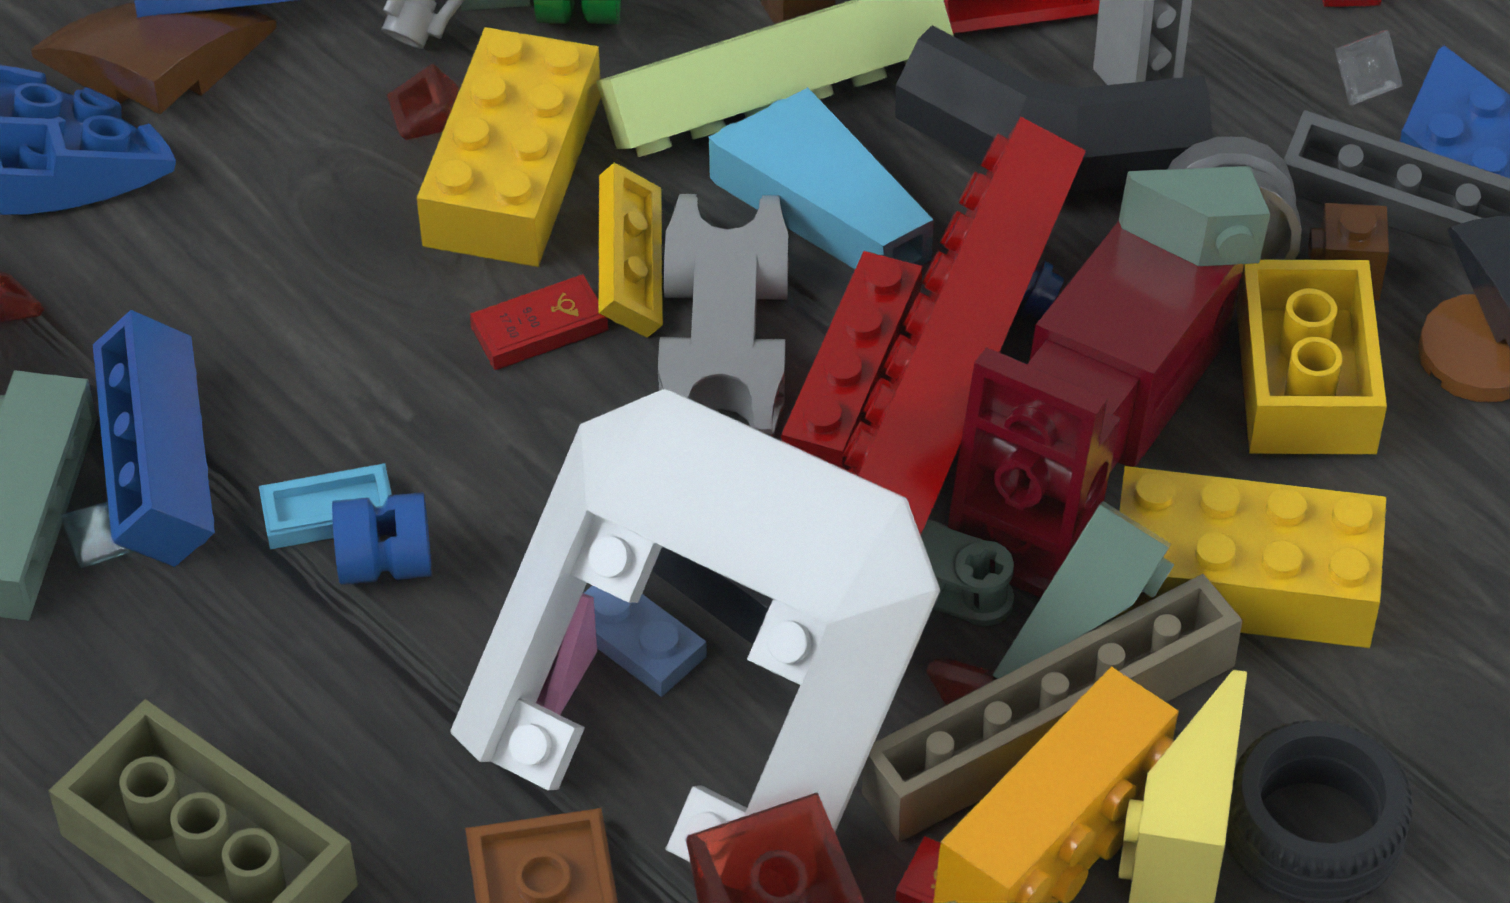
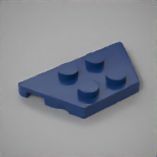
M1446 46L1438 49L1402 129L1400 142L1510 178V94Z

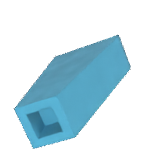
M809 88L786 99L777 100L768 108L738 123L729 124L718 133L709 137L710 178L716 185L757 210L759 209L762 195H778L786 228L853 269L856 268L863 251L920 266L932 260L933 219Z

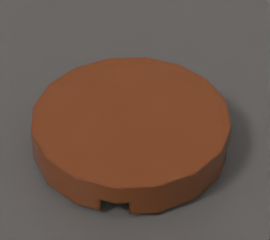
M1462 294L1441 302L1427 315L1421 331L1418 349L1422 367L1429 376L1432 371L1434 376L1442 381L1441 387L1454 396L1475 402H1499L1510 399V348L1506 340L1496 343L1476 295Z

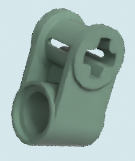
M927 520L921 534V539L940 588L932 609L964 619L973 625L984 627L997 625L1006 620L1014 606V593L1009 584L1014 572V562L1010 552L996 542L982 540L952 530L939 522ZM990 559L995 562V574L990 573ZM974 593L979 594V608L974 605Z

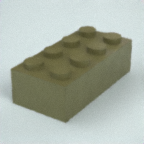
M146 699L48 790L61 835L154 903H341L358 886L351 843L348 839Z

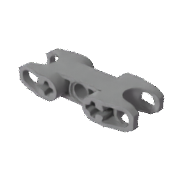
M679 194L672 219L666 230L664 297L693 298L691 338L660 337L658 357L659 391L669 389L713 410L724 409L737 412L749 422L750 427L774 437L778 421L784 409L786 340L755 338L757 300H787L788 231L783 219L779 196L762 195L754 220L743 227L726 230L712 227L701 218L697 207L698 198L696 194Z

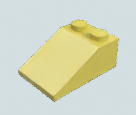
M1233 670L1149 771L1144 801L1129 799L1118 878L1132 880L1129 903L1215 902L1225 847L1247 676L1246 671Z

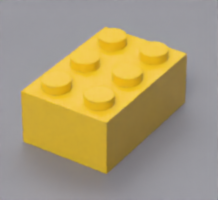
M1260 260L1259 263L1244 264L1236 309L1249 453L1377 454L1387 404L1369 260Z

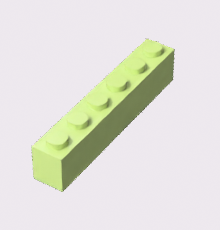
M850 0L598 80L596 83L616 148H635L638 157L672 147L669 136L690 130L692 139L717 133L725 127V118L743 112L745 118H748L768 108L775 101L786 99L806 88H809L818 99H822L834 94L831 84L851 78L854 87L887 77L885 67L904 61L906 65L918 38L932 25L952 36L954 35L943 0Z

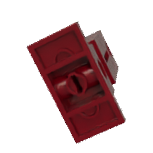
M1118 221L1036 324L1028 364L987 347L976 359L973 367L947 527L1004 546L1012 555L1014 562V572L1012 580L1009 582L1010 585L1039 598L1043 596L1093 514L1104 501L1109 473L1117 463L1136 467L1227 342L1244 264L1197 266L1122 229ZM990 559V573L995 574V562Z

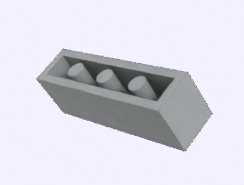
M1100 0L1094 71L1107 85L1183 77L1192 0Z

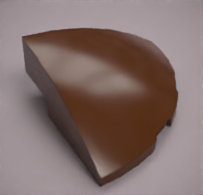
M130 2L87 15L64 26L33 47L31 53L32 58L80 85L102 93L120 104L131 98L152 111L161 114L188 89L201 96L205 94L277 28L275 19L243 6L137 18L135 2Z

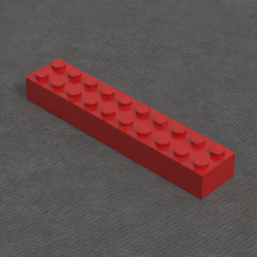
M1023 117L1019 118L1008 138L997 133L981 163V166L988 170L986 175L975 171L965 187L958 204L968 209L965 214L956 211L940 241V244L948 248L949 251L947 255L940 251L937 252L921 283L930 292L928 296L921 292L918 293L902 324L906 327L905 331L911 334L909 338L902 334L899 335L883 365V368L887 370L886 375L891 377L888 381L880 377L866 402L863 411L867 413L865 419L871 421L868 425L860 421L844 450L843 456L847 457L844 464L850 467L849 470L839 466L850 473L907 498L920 536L962 441L974 362L986 347L1000 352L1086 152L1084 149Z

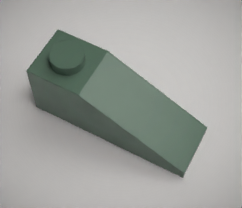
M1103 501L1093 514L993 676L999 679L1081 637L1131 607L1141 592L1154 598L1175 565L1164 558L1171 543Z

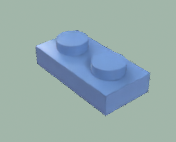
M593 585L584 592V594L594 597L597 649L659 696L663 697L707 657L706 641L645 595H641L638 603H631Z

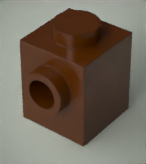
M1325 203L1321 228H1310L1308 260H1369L1374 300L1379 301L1389 255L1387 206Z

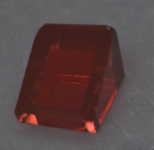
M433 63L387 94L398 131L405 140L443 132L458 96L459 89L456 83Z

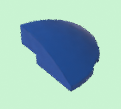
M0 65V215L34 214L65 210L103 201L142 187L173 172L176 160L163 137L150 124L136 128L122 119L121 104L110 97L88 87H84L83 90H77L74 95L47 85L44 73Z

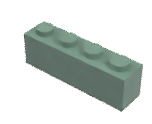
M14 370L6 395L0 394V617L30 620L97 421L88 379Z

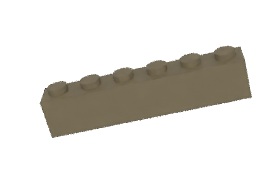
M1201 574L874 742L863 767L862 794L897 842L900 843L983 799L1111 666L1165 702L1233 668L1236 662L1242 619L1207 577Z

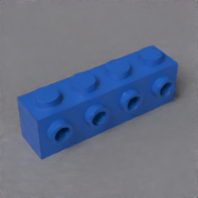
M130 310L93 344L111 540L114 544L175 567L215 533L192 337Z

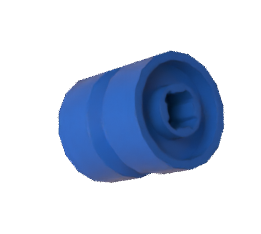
M424 492L389 495L383 506H375L369 497L332 501L334 546L340 585L376 582L382 571H389L395 580L432 577ZM387 535L390 537L386 541L380 542V536Z

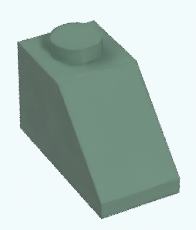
M1250 166L1128 171L1119 223L1122 229L1197 266L1253 264L1260 262L1270 212Z

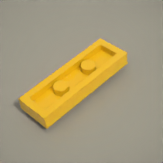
M613 163L599 175V314L648 338L663 325L661 187Z

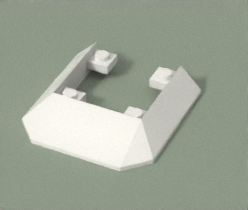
M662 389L580 424L450 733L479 762L491 761L546 790H558L585 727L536 704V701L587 583L624 601L638 603L663 546L773 598L747 660L799 684V690L748 808L704 786H693L665 850L717 875V882L783 903H805L934 606L940 588L907 498L676 392Z

